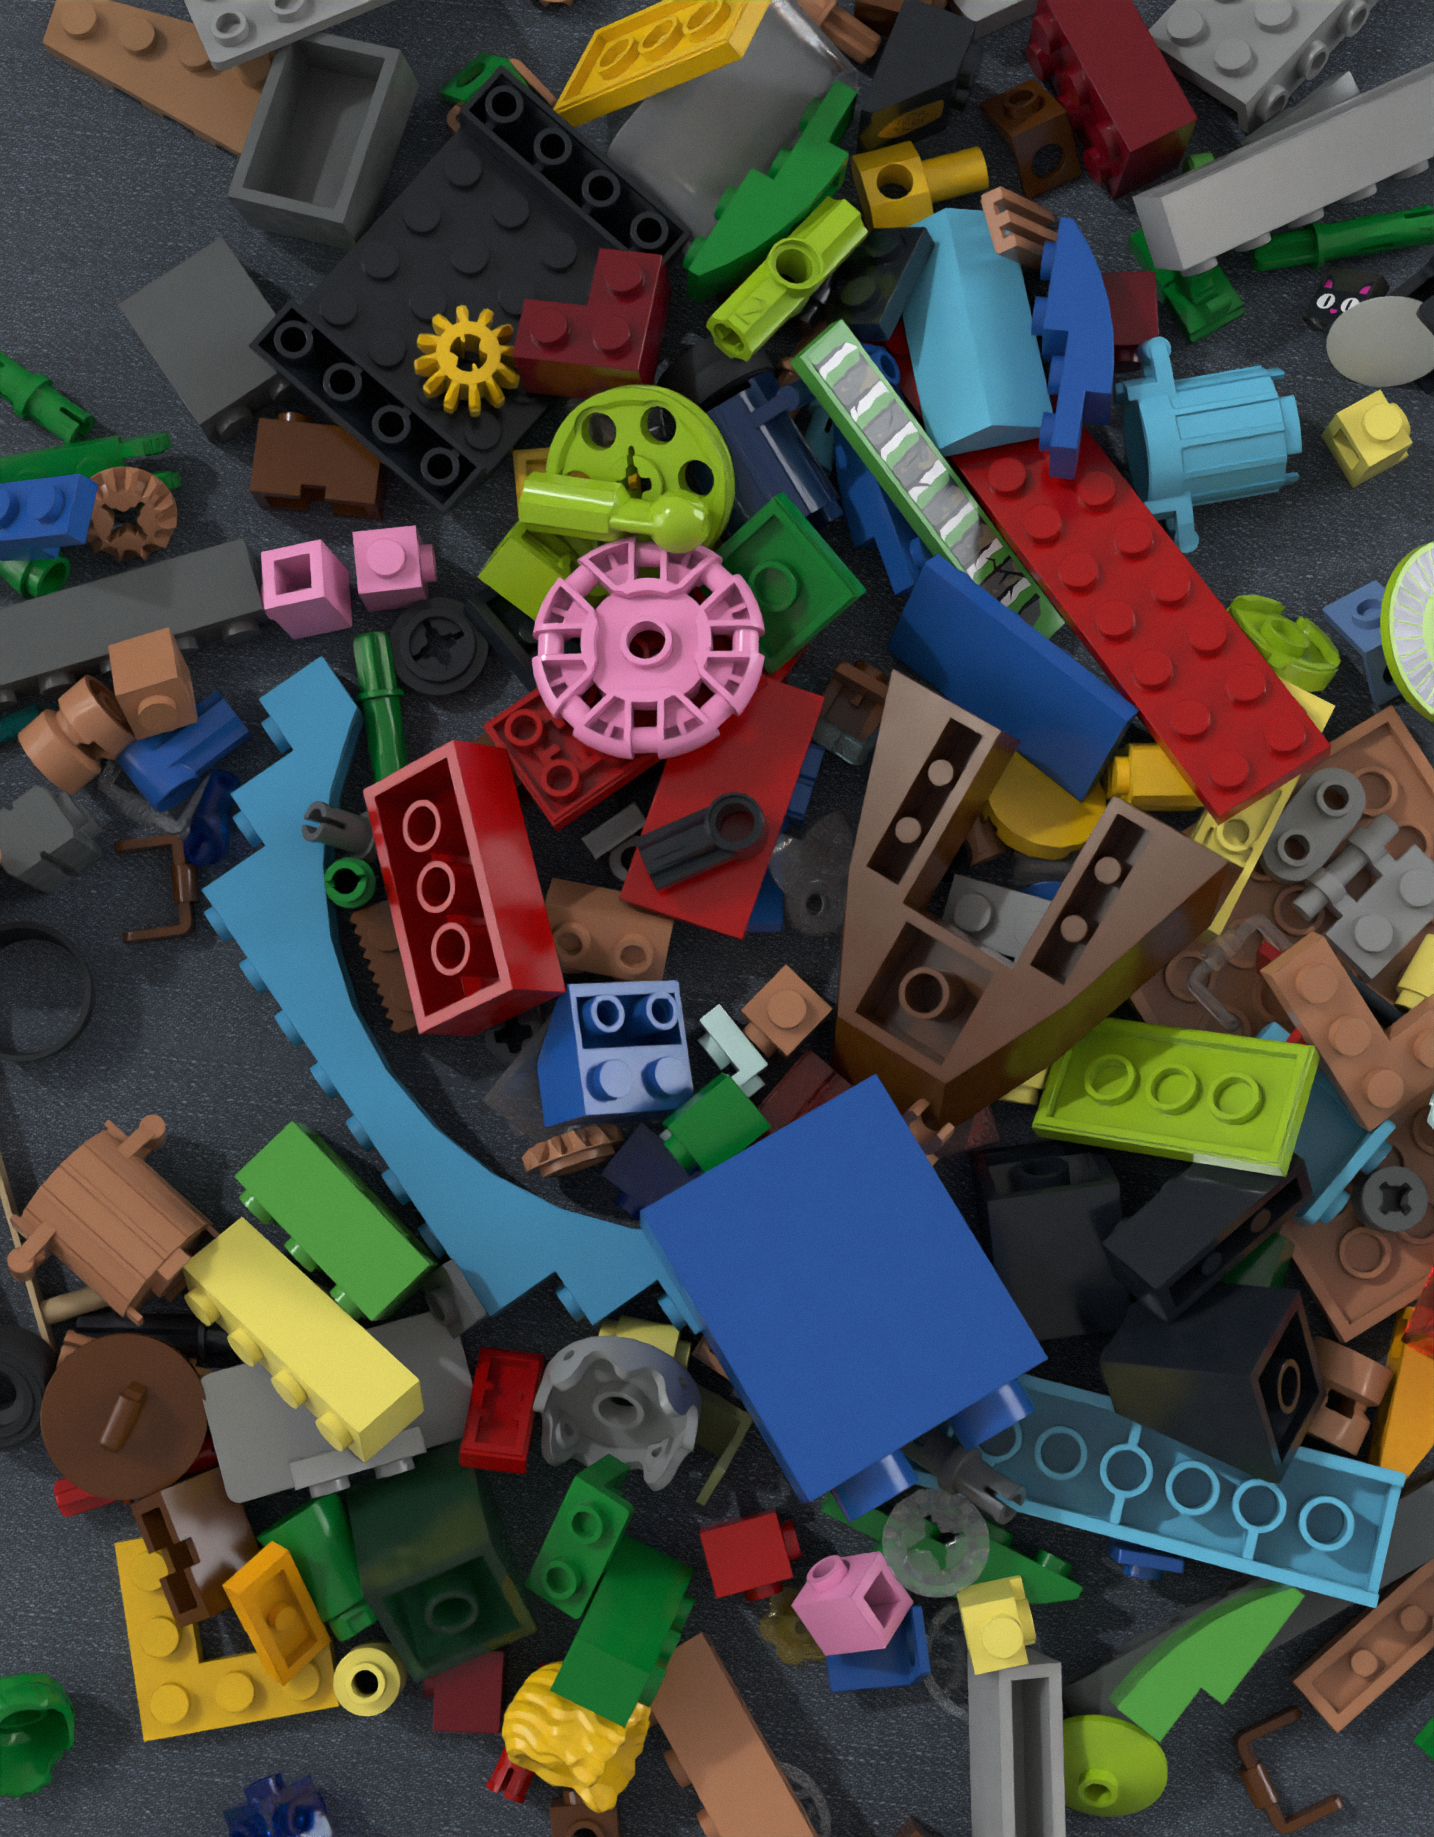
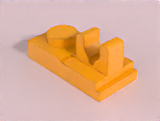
M271 1541L222 1585L245 1632L248 1633L266 1672L273 1676L275 1681L282 1686H285L331 1642V1638L321 1621L320 1615L289 1550L276 1542Z

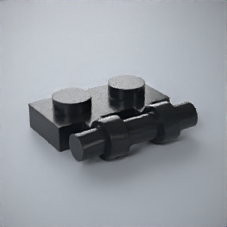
M926 227L873 228L864 247H857L810 296L803 310L793 317L791 321L793 330L803 336H811L819 321H826L825 324L828 327L830 324L843 319L858 341H889L935 246ZM840 279H847L842 290H835Z

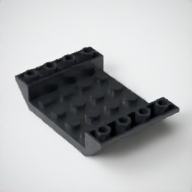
M502 65L496 69L460 109V128L307 299L299 305L291 298L249 344V348L443 516L487 482L562 396L526 392L520 378L516 389L500 387L505 397L504 405L500 408L492 406L485 397L480 398V416H470L468 401L461 399L457 409L452 414L445 412L444 399L447 392L445 391L437 397L427 398L423 393V386L430 377L417 375L414 369V361L426 355L417 347L419 334L429 333L437 335L432 326V318L437 314H441L454 325L456 324V308L462 304L469 311V321L477 322L480 313L488 308L493 312V322L490 330L492 331L501 325L509 324L513 328L514 333L513 338L506 346H515L525 299L588 305L599 248L659 254L663 256L666 271H668L693 235V231ZM465 351V359H462L459 354L456 355L458 356V368L460 370L471 372L473 363H475L478 369L481 368L479 366V354L476 352ZM516 366L510 367L518 373Z

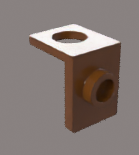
M1030 79L980 103L981 112L985 119L1011 144L1022 192L1027 199H1031L1081 175L1082 172L1068 112L1035 79ZM1044 145H1059L1062 155L1057 167L1048 174L1037 175L1033 173L1031 163L1035 153Z

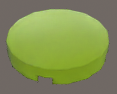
M1259 595L1237 596L1226 610L1279 678L1307 692L1323 691L1339 670L1337 667L1341 663L1339 651L1331 639L1308 618L1304 619L1299 616L1294 623L1289 618L1281 615L1286 607L1274 599Z

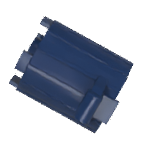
M769 370L748 380L751 385L750 388L706 413L717 426L725 440L732 459L735 476L733 509L725 531L720 537L722 544L733 536L774 496L781 492L788 496L817 532L828 526L830 521L844 514L837 503V500L840 498L789 414L791 411L813 402L816 399L802 379L780 387ZM674 435L661 441L669 442L672 440ZM692 460L688 463L685 469V480L688 487L698 495H708L714 486L712 470L707 464L699 460ZM650 478L647 482L648 490H650L652 486Z

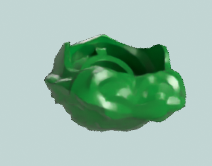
M23 1672L18 1675H4L0 1678V1797L6 1795L14 1799L25 1798L31 1794H40L42 1788L50 1784L52 1769L63 1756L64 1749L71 1750L73 1747L74 1717L76 1714L73 1703L66 1695L64 1687L46 1674H28Z

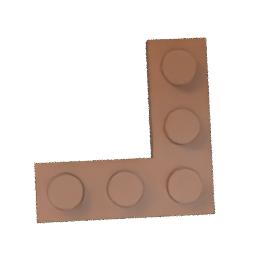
M1310 932L1260 970L1292 1023L1302 1035L1306 1045L1316 1047L1320 1055V1067L1359 1127L1371 1132L1434 1083V993L1383 1031L1325 937L1315 932Z
M1434 1559L1400 1577L1379 1596L1377 1608L1366 1607L1288 1677L1336 1733H1339L1434 1647Z

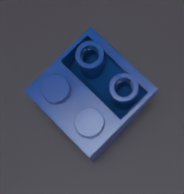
M678 980L565 985L566 992L558 996L536 1063L545 1128L602 1124L605 1122L619 1123L655 1120L673 1114L694 1096Z

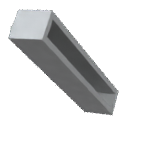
M1434 61L1133 196L1155 269L1178 270L1182 277L1203 273L1218 264L1216 256L1233 248L1235 252H1244L1260 247L1271 240L1270 231L1285 224H1287L1288 228L1307 225L1324 216L1322 207L1337 200H1340L1341 204L1356 202L1376 193L1375 183L1390 176H1392L1393 180L1404 179L1429 168L1427 159L1434 157Z
M1026 1647L1029 1664L975 1675L969 1652L967 1653L972 1837H1066L1061 1662L1029 1647Z

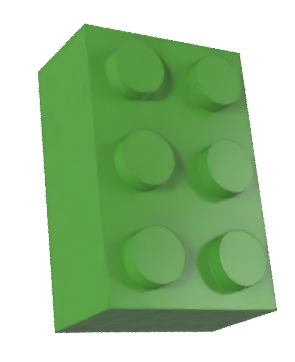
M291 1121L234 1176L246 1189L239 1196L242 1203L265 1225L269 1222H272L275 1226L281 1225L291 1236L284 1244L286 1249L309 1272L312 1273L315 1269L321 1273L324 1271L337 1284L330 1291V1294L355 1320H358L360 1317L364 1319L369 1318L371 1321L389 1319L421 1288V1283L443 1265L312 1127Z

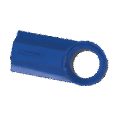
M218 690L196 705L197 723L138 741L135 739L119 755L117 759L118 765L155 812L167 811L185 800L199 786L201 782L200 776L253 736Z

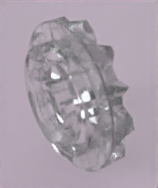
M918 1489L912 1495L895 1504L883 1528L882 1547L886 1564L892 1575L901 1585L916 1594L940 1598L965 1590L980 1576L988 1559L990 1539L984 1518L970 1500L957 1493L951 1496L942 1489ZM931 1515L933 1523H937L941 1533L952 1531L955 1534L964 1531V1534L955 1536L954 1541L945 1545L947 1556L944 1559L947 1567L944 1569L940 1568L938 1559L934 1560L930 1550L919 1552L918 1549L907 1552V1549L915 1547L916 1542L922 1541L925 1538L924 1527L927 1525L924 1517Z

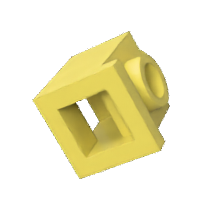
M1381 390L1336 413L1321 435L1352 488L1405 460L1409 456L1407 450L1413 443L1409 437L1411 429L1404 412L1397 404H1389Z
M1016 1575L955 1588L967 1648L975 1675L1029 1664L1025 1645L1035 1643L1036 1633L1021 1576Z

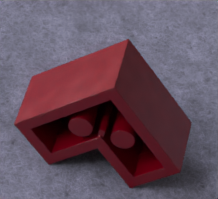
M599 248L588 305L525 299L512 355L525 391L588 399L596 394L619 386L630 384L653 385L672 296L663 256Z

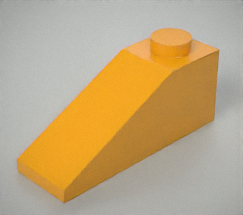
M1404 1306L1396 1313L1385 1365L1394 1374L1380 1405L1376 1409L1365 1463L1403 1472L1406 1474V1480L1434 1445V1312Z

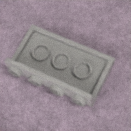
M1176 0L1149 29V32L1169 68L1236 111L1239 129L1251 135L1274 114L1284 110L1289 96L1305 79L1311 80L1320 73L1329 58L1330 52L1345 36L1352 37L1362 28L1370 10L1379 0Z

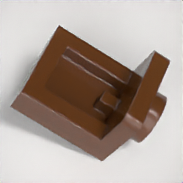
M840 660L833 672L832 680L822 695L825 697V703L811 743L826 748L825 751L855 767L881 724L888 691L887 683L890 680L888 676L866 662L857 660L855 665L852 666Z

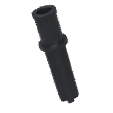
M90 1312L79 1317L76 1322V1333L93 1338L115 1333H140L158 1338L172 1345L180 1352H199L201 1359H211L213 1354L235 1353L227 1340L229 1334L219 1324L214 1322L207 1326L195 1314L139 1313L143 1316L144 1321L140 1327L128 1317L123 1318L118 1313Z

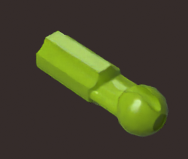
M533 471L524 479L522 494L518 501L519 521L524 522L529 531L605 542L617 541L623 538L626 532L650 535V538L662 550L673 554L688 553L696 549L706 540L711 529V516L708 506L697 494L684 489L670 490L655 501L631 498L630 492L627 491L622 483Z

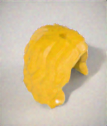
M563 1661L544 1665L526 1679L504 1714L502 1738L505 1742L508 1758L513 1764L535 1772L541 1779L553 1787L564 1786L573 1788L586 1806L596 1813L612 1810L616 1805L618 1794L627 1787L629 1781L635 1775V1759L643 1751L644 1741L650 1727L649 1716L651 1707L648 1708L637 1702L624 1728L550 1691Z

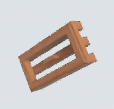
M1001 186L981 195L982 200L980 201L995 253L1040 272L1045 241L1057 242L1058 233L1046 228V226L1055 223L1052 210ZM1005 230L1010 231V232L1008 233V237H1007V235H1006Z

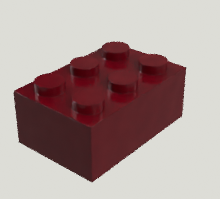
M1038 0L1035 16L1032 19L1028 46L1025 48L1026 57L1036 78L1040 81L1047 80L1056 96L1055 100L1067 110L1072 132H1076L1085 148L1083 152L1084 163L1092 180L1097 185L1104 183L1114 201L1178 169L1198 118L1132 0Z

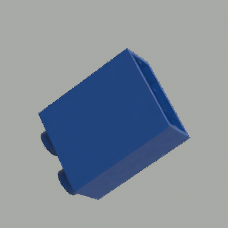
M877 1074L872 1075L640 1210L641 1229L802 1505L810 1503L826 1492L831 1491L850 1523L919 1481V1478L901 1450V1447L947 1420L967 1452L1036 1410L1017 1377L1044 1362L1048 1357Z

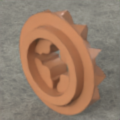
M113 467L100 471L90 478V480L99 484L86 537L91 543L94 553L103 551L111 554L120 563L125 558L140 557L146 561L150 554L160 547L166 549L170 537L177 526V506L171 491L159 478L147 471L134 467ZM140 502L137 512V523L139 524L137 527L127 522L121 528L112 529L115 519L114 508L125 512L130 507L135 508Z
M607 1122L596 1126L590 1125L537 1143L526 1151L522 1156V1161L526 1174L540 1173L541 1179H552L590 1168L615 1157L614 1149L623 1145L625 1139L621 1128L617 1127V1125Z

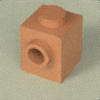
M170 627L108 645L115 697L137 741L161 733L171 732L177 728L198 722L190 670Z
M785 964L741 1010V1019L748 1024L742 1032L751 1044L768 1059L777 1052L787 1061L830 1017L833 1009Z

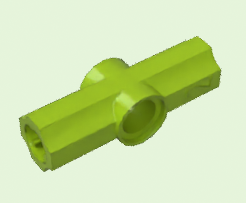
M827 196L787 238H783L773 245L765 261L711 315L706 327L714 338V344L729 358H740L748 362L789 318H793L803 310L810 296L864 241L868 230L863 225L861 213L847 200H836ZM779 273L790 276L797 284L786 281Z

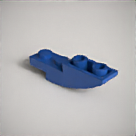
M1060 217L1057 242L1045 241L1040 280L1050 281L1048 298L1038 296L1035 298L1031 335L1042 336V361L1051 362L1048 394L1058 395L1056 413H1043L1039 451L1050 452L1049 477L1075 480L1083 423L1109 426L1114 373V333L1109 299L1091 248L1074 219Z
M860 343L907 407L899 385L901 377L899 367L894 358L887 352L886 347ZM833 422L838 485L854 547L879 549L894 594L910 596L924 564L933 555Z
M82 474L0 483V561L58 559L60 547L85 544L99 484Z

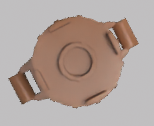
M153 1114L145 1116L141 1120L139 1128L129 1137L108 1120L104 1124L107 1127L106 1130L85 1141L39 1187L23 1210L22 1216L19 1217L17 1214H14L10 1218L12 1227L27 1239L21 1247L13 1249L7 1258L8 1267L14 1279L20 1282L31 1280L35 1276L37 1268L53 1254L123 1318L128 1317L139 1327L144 1321L143 1316L137 1311L146 1306L155 1296L160 1299L164 1297L171 1304L187 1287L182 1268L191 1260L206 1238L213 1241L220 1234L212 1227L213 1223L144 1162L153 1150L160 1149L166 1141L165 1123L161 1117Z

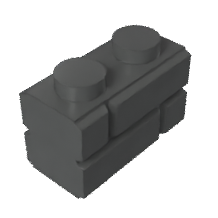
M35 785L12 802L13 810L9 811L6 808L0 810V863L10 876L39 892H44L47 895L51 894L72 879L71 871L75 870L80 873L103 857V848L96 837L103 833L104 830L82 801L77 803L67 790L56 796L45 787L42 788Z

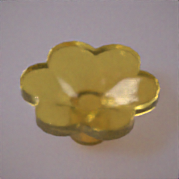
M806 1583L800 1585L796 1590L783 1586V1592L770 1596V1612L765 1614L760 1621L762 1638L776 1645L779 1659L790 1665L798 1664L806 1657L815 1661L825 1659L824 1653L807 1628L805 1631H798L795 1628L801 1619L791 1605Z

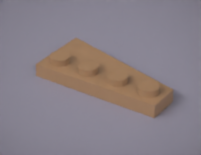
M56 0L42 42L47 52L113 90L120 89L141 101L143 107L163 118L168 116L193 130L195 136L216 148L219 145L239 157L241 156L276 50H273L228 70L219 71L212 67L194 23L111 0Z

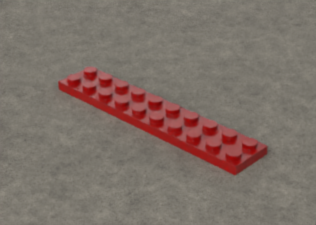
M901 314L889 341L862 342L886 347L887 352L894 358L900 370L899 385L907 407L925 431ZM1045 377L1048 388L1049 380ZM1049 394L1053 413H1056L1058 395ZM1084 426L1075 480L1049 477L1050 452L1039 451V438L944 457L1118 692L1121 693L1124 699L1139 709L1136 716L1218 826L1330 756V743Z

